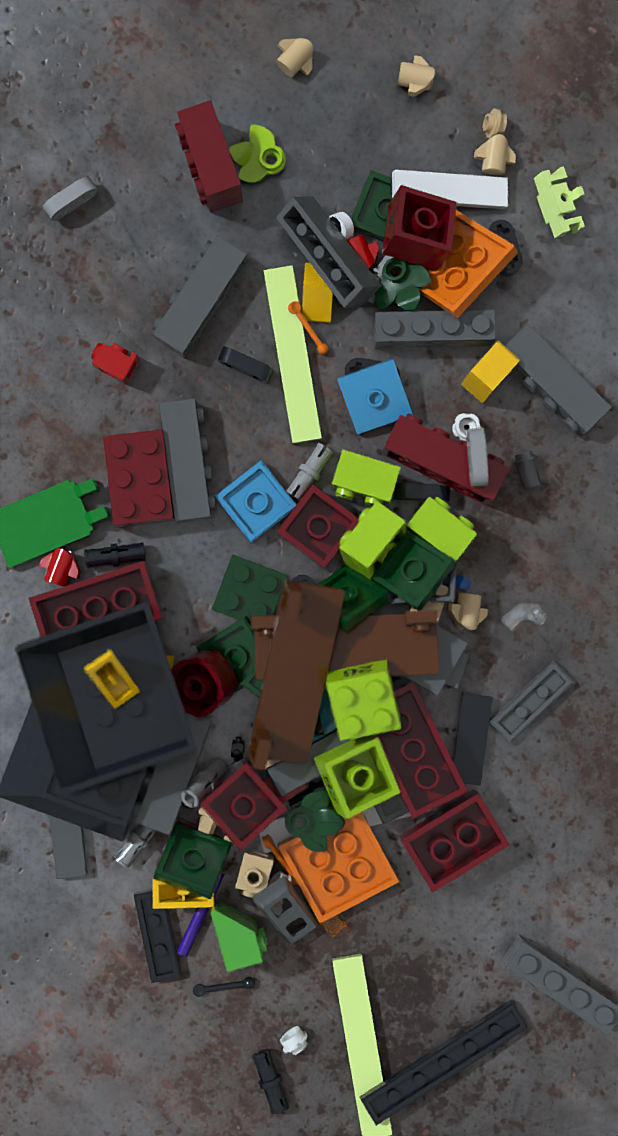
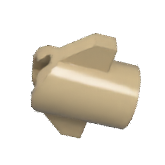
M303 38L283 39L278 43L277 46L283 53L276 60V64L286 75L293 78L299 70L304 75H308L311 72L313 44L311 41Z
M414 56L413 63L401 62L398 85L409 87L408 95L415 97L423 91L432 88L435 69L429 66L421 56Z
M497 134L488 139L475 151L474 159L483 160L482 172L484 174L500 176L505 174L506 164H515L516 155L508 145L506 137Z
M458 593L457 604L449 603L448 612L454 620L456 628L475 630L478 624L487 617L488 609L480 608L482 596Z

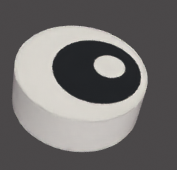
M344 212L330 215L329 218L347 241L352 239L354 226L351 218Z

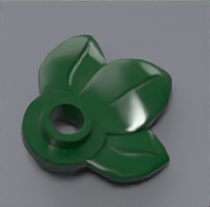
M391 258L383 266V278L379 282L381 287L375 292V300L381 310L396 302L400 308L413 312L420 303L421 294L419 288L428 286L431 283L430 275L421 265H410L407 261ZM396 270H402L399 276L393 277Z
M323 790L305 795L300 807L291 809L285 817L286 830L292 836L300 838L307 849L316 852L326 851L328 847L326 836L338 833L345 825V820L341 815L331 809H327L330 797L328 792ZM298 817L305 818L306 823L302 828L295 826V820Z

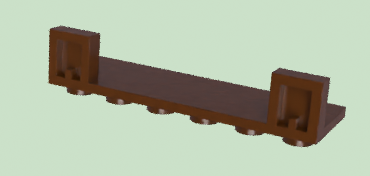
M284 580L248 756L254 769L266 770L268 759L303 764L308 762L345 594L343 589Z
M437 610L406 611V614L368 615L348 631L338 626L328 671L387 659L391 676L438 674ZM251 616V629L255 631V672L257 680L264 679L276 616Z

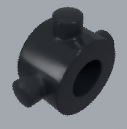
M236 736V740H232L231 757L234 758L235 762H239L240 758L243 759L245 741H242L240 736Z

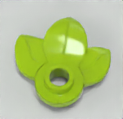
M250 125V141L238 143L229 148L234 162L242 166L239 172V179L248 183L259 182L267 174H278L286 164L285 153L280 147L275 145L274 135L260 125ZM269 157H275L277 162L269 165L266 163V160Z

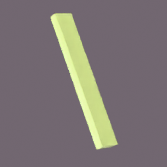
M293 265L264 270L292 443L297 444L321 440L303 325L296 314H292L288 310V305L291 302H299Z
M362 954L332 958L362 1136L392 1135L390 1118L376 1126L360 1100L361 1095L383 1082Z

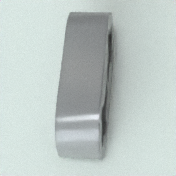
M83 177L47 200L43 208L52 221L61 219L93 198L98 189L90 177Z
M467 429V452L471 487L487 486L488 467L484 429Z

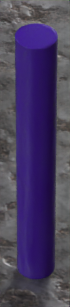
M222 872L214 890V897L225 875ZM210 907L196 908L177 950L178 954L188 957Z

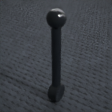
M246 977L244 981L210 986L196 984L193 988V994L201 997L204 992L238 987L250 989L254 987L255 981L252 977Z

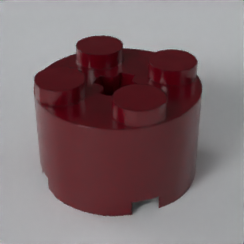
M217 650L195 652L175 664L171 669L185 714L188 713L195 717H205L226 704L238 687V681L231 664Z

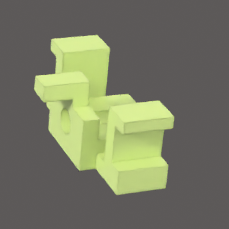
M564 166L557 169L552 175L550 170H546L534 178L539 193L537 200L545 223L550 224L554 238L564 236L570 229L572 234H575L585 227L581 216L566 220L563 218L566 213L576 210L573 201L584 195L582 186L569 191L567 183H561L567 178ZM561 195L565 197L566 201L561 199Z

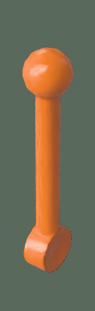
M297 301L291 302L288 305L289 312L296 314L318 346V353L325 355L329 350L328 345L321 342L300 311V303Z
M268 834L262 837L264 845L270 848L289 876L292 877L291 883L298 885L284 857L274 845L271 836Z

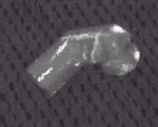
M519 603L503 616L501 621L511 630L521 620L532 621L535 625L543 624L546 621L547 615L545 609L539 604Z

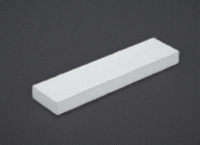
M394 170L392 172V198L400 185L455 201L457 202L456 206L505 209L508 207V178L407 170Z

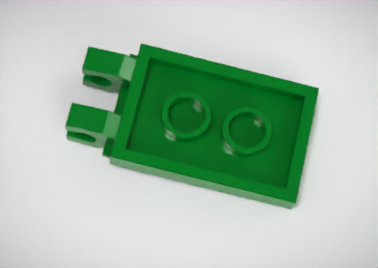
M92 478L75 485L74 481L67 480L0 508V548L8 568L12 569L53 552L58 548H63L92 535L93 525L110 519L111 516L107 507L101 506L87 513L82 502V498L100 491L96 480Z

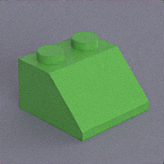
M221 900L214 901L211 916L227 972L263 962L264 952L268 951V939L264 927L259 928L257 920Z

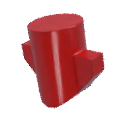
M364 235L348 240V243L371 271L375 268L380 251L378 243L375 241L368 245Z
M60 548L42 558L39 565L47 568L45 581L63 587L67 586L70 576L79 579L81 574L74 553Z

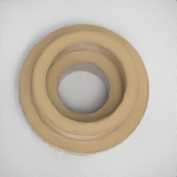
M496 108L491 113L486 114L483 121V131H486L487 138L497 134H504L507 115L501 113L500 109Z

